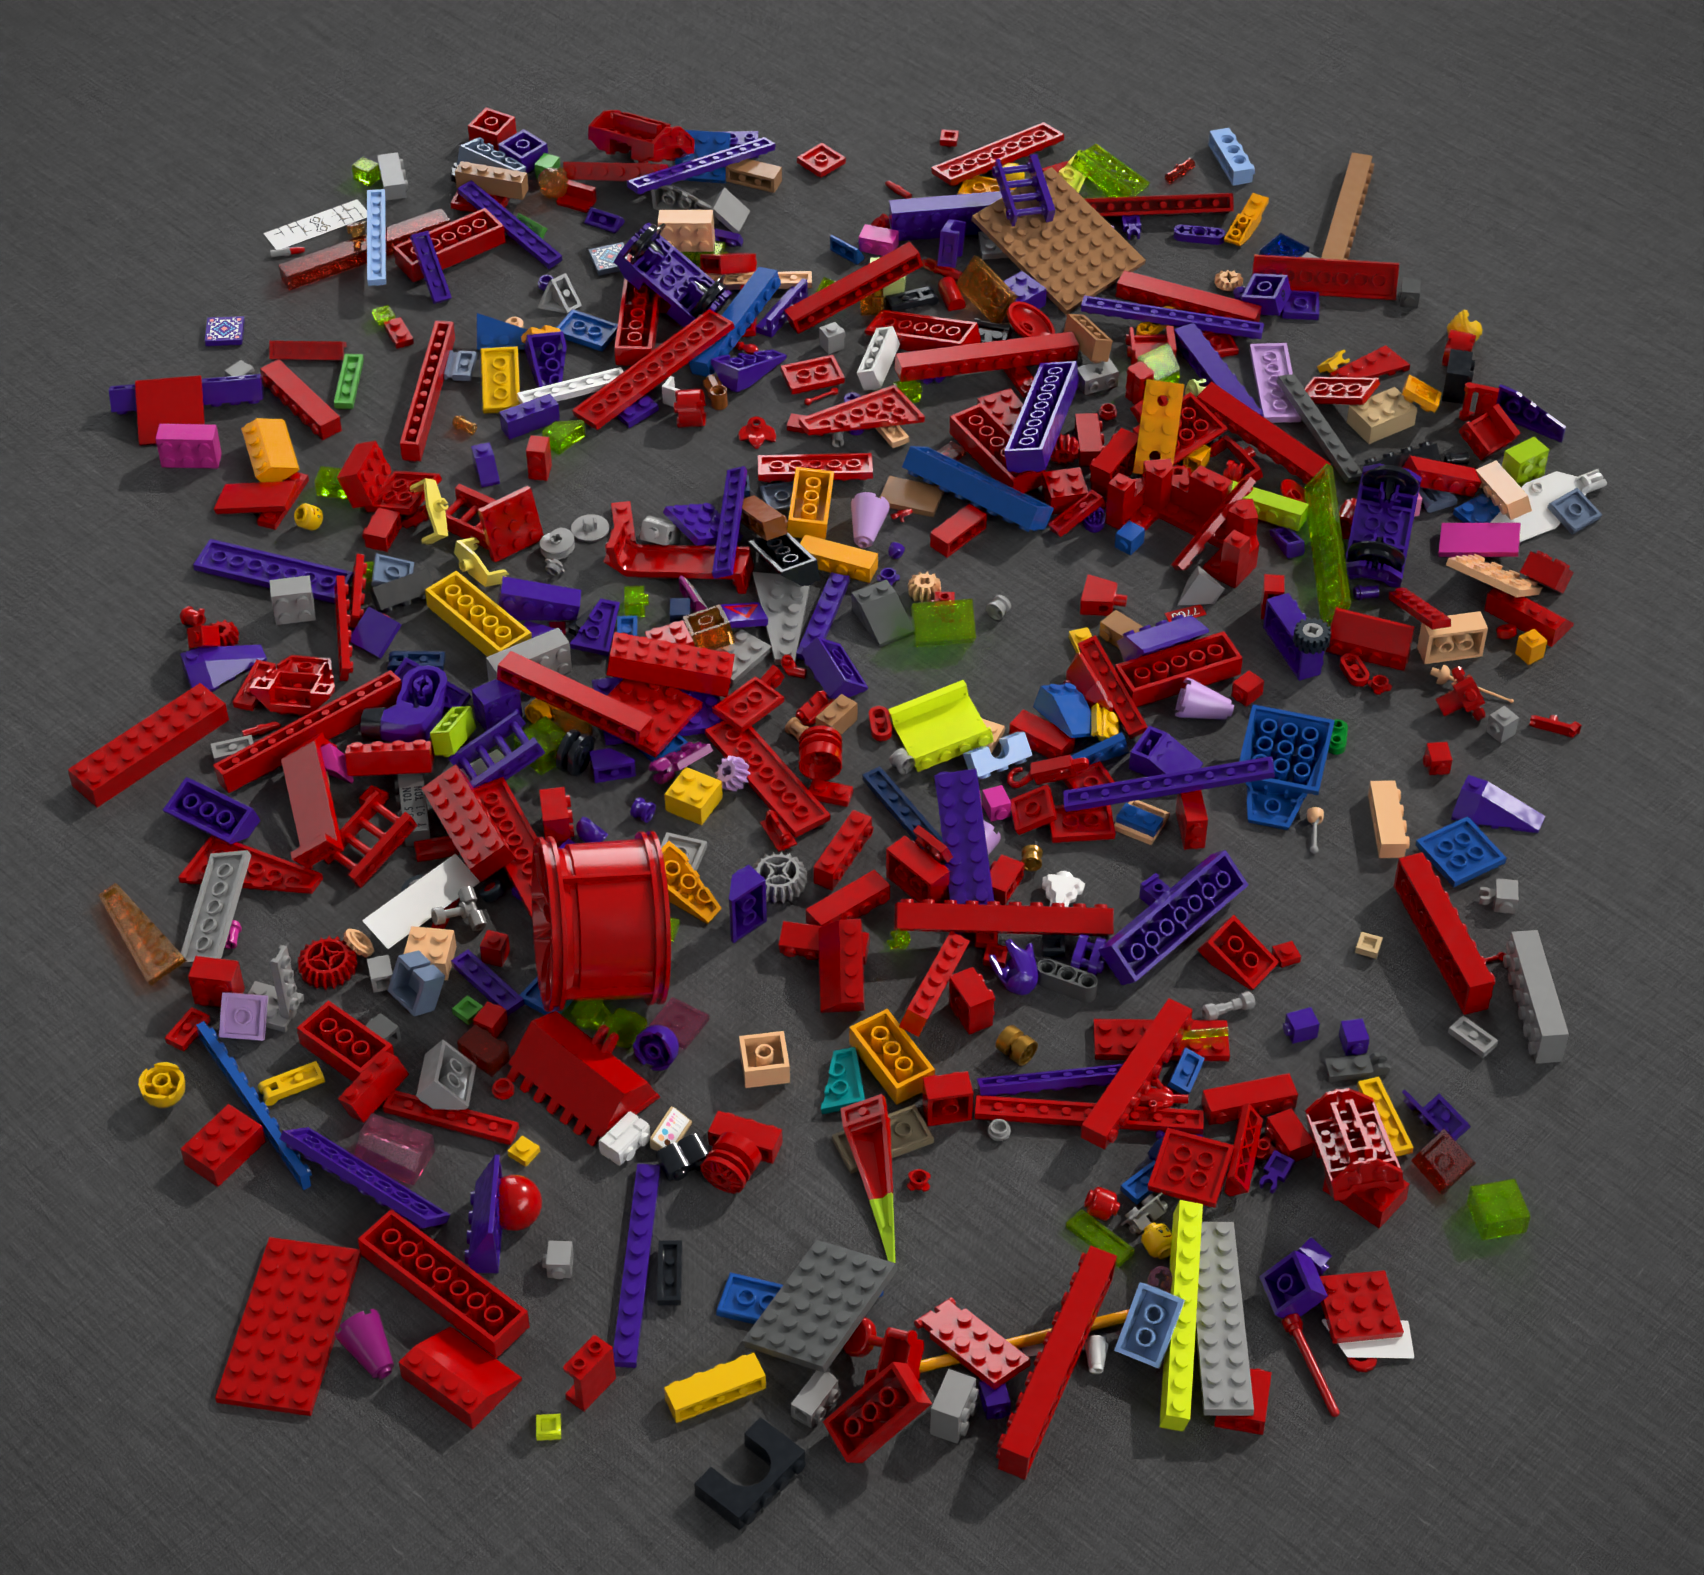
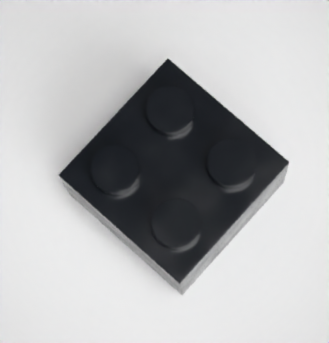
M1456 349L1450 350L1442 401L1463 404L1466 392L1464 390L1465 384L1472 383L1474 372H1470L1474 371L1476 361L1472 360L1473 352Z

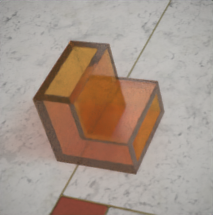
M883 288L860 300L861 316L877 315L881 310H884Z

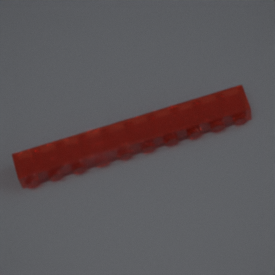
M440 208L386 227V257L394 254V246L410 240L412 234L432 231L450 223V218ZM367 234L279 264L281 280L289 290H293L367 264Z

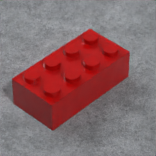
M329 1000L297 1027L300 1045L353 1082L383 1050L394 1055L392 1044Z
M891 1362L828 1416L823 1423L846 1462L863 1463L927 1409L932 1402L907 1363Z

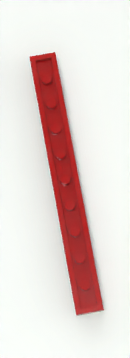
M976 1095L975 1119H1003L1013 1122L1082 1126L1096 1103ZM1138 1106L1135 1111L1131 1110L1129 1113L1127 1124L1119 1129L1161 1130L1166 1132L1167 1128L1190 1134H1203L1204 1111L1157 1108L1156 1112H1150L1149 1107Z

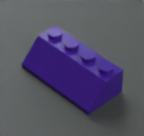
M1183 614L1171 618V622L1167 623V620H1162L1155 623V627L1151 628L1150 625L1139 628L1140 632L1137 633L1134 630L1122 634L1123 638L1116 642L1123 660L1126 662L1194 641L1209 633V629L1192 615L1183 617Z
M188 777L183 780L163 809V812L229 844L248 838L261 821L253 808Z

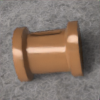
M793 717L785 725V732L795 736L799 742L801 733L810 727L804 726L797 717Z

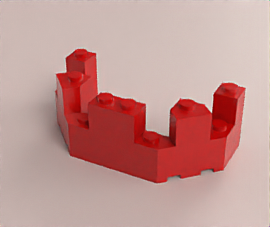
M1171 458L1144 461L1142 478L1131 479L1118 473L1108 483L1105 523L1120 530L1128 521H1131L1145 528L1146 531L1160 518L1195 536L1232 491L1233 481L1201 465L1190 477L1183 474L1173 475ZM1253 499L1238 500L1228 510L1227 522L1219 526L1216 530L1217 534L1213 539L1207 541L1220 548V550L1203 566V569L1211 577L1233 588H1236L1257 567L1259 541L1256 535L1258 514Z

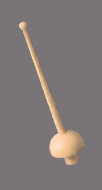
M1443 665L1441 670L1433 667L1430 675L1438 677L1436 684L1442 685L1448 680L1457 681L1456 679L1454 680L1453 676H1450V669L1446 665ZM1478 687L1479 691L1504 699L1506 701H1509L1510 703L1514 702L1513 699L1505 698L1503 696H1500L1498 694Z

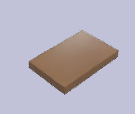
M889 476L881 496L889 502V506L892 509H912V513L934 517L944 491L940 490L939 486Z

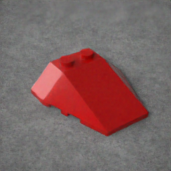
M290 655L278 663L275 670L269 669L266 671V676L263 678H255L249 687V691L271 712L279 714L293 713L305 716L317 710L330 699L335 690L331 658Z

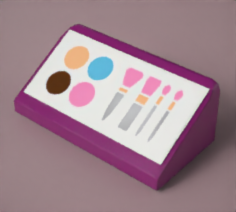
M679 576L680 592L684 598H690V608L694 614L699 615L708 612L709 609L695 587L686 578Z

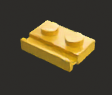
M1098 703L1091 707V735L1093 737L1096 735L1099 741H1103L1118 734V716L1114 712H1109L1104 707L1102 709L1099 708Z

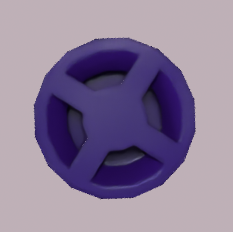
M638 797L631 807L630 815L634 818L639 817L643 822L648 823L654 816L656 805L652 802L647 803L645 799Z

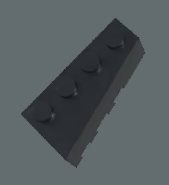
M1425 441L1413 448L1412 446L1402 448L1401 452L1394 453L1392 451L1382 454L1383 457L1379 459L1375 457L1365 459V463L1360 464V469L1362 473L1364 466L1374 464L1393 465L1403 468L1409 456L1441 461L1437 443Z

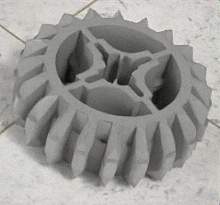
M781 851L779 855H775L774 852L771 856L765 854L763 859L758 858L756 863H753L752 868L762 877H767L766 902L773 900L774 904L777 901H782L784 904L787 899L792 902L793 897L799 898L800 892H804L807 883L806 868H804L803 862H800L797 857L792 858L790 853L784 855Z

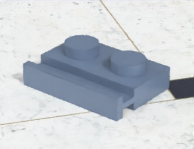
M450 350L444 371V380L452 378L456 381H471L477 360V352L458 351L456 353Z

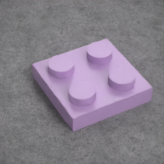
M223 992L219 1037L265 1040L268 996Z

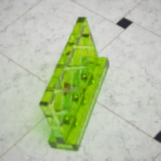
M1094 144L1085 151L1079 150L1071 164L1073 168L1113 197L1135 196L1150 184L1149 181L1098 144Z

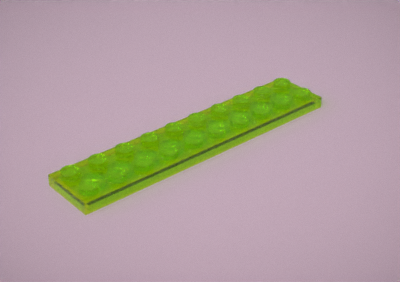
M1326 463L1304 487L1305 501L1309 504L1307 516L1320 619L1323 620V623L1326 622L1329 627L1332 624L1336 607L1348 610L1351 606L1333 466Z

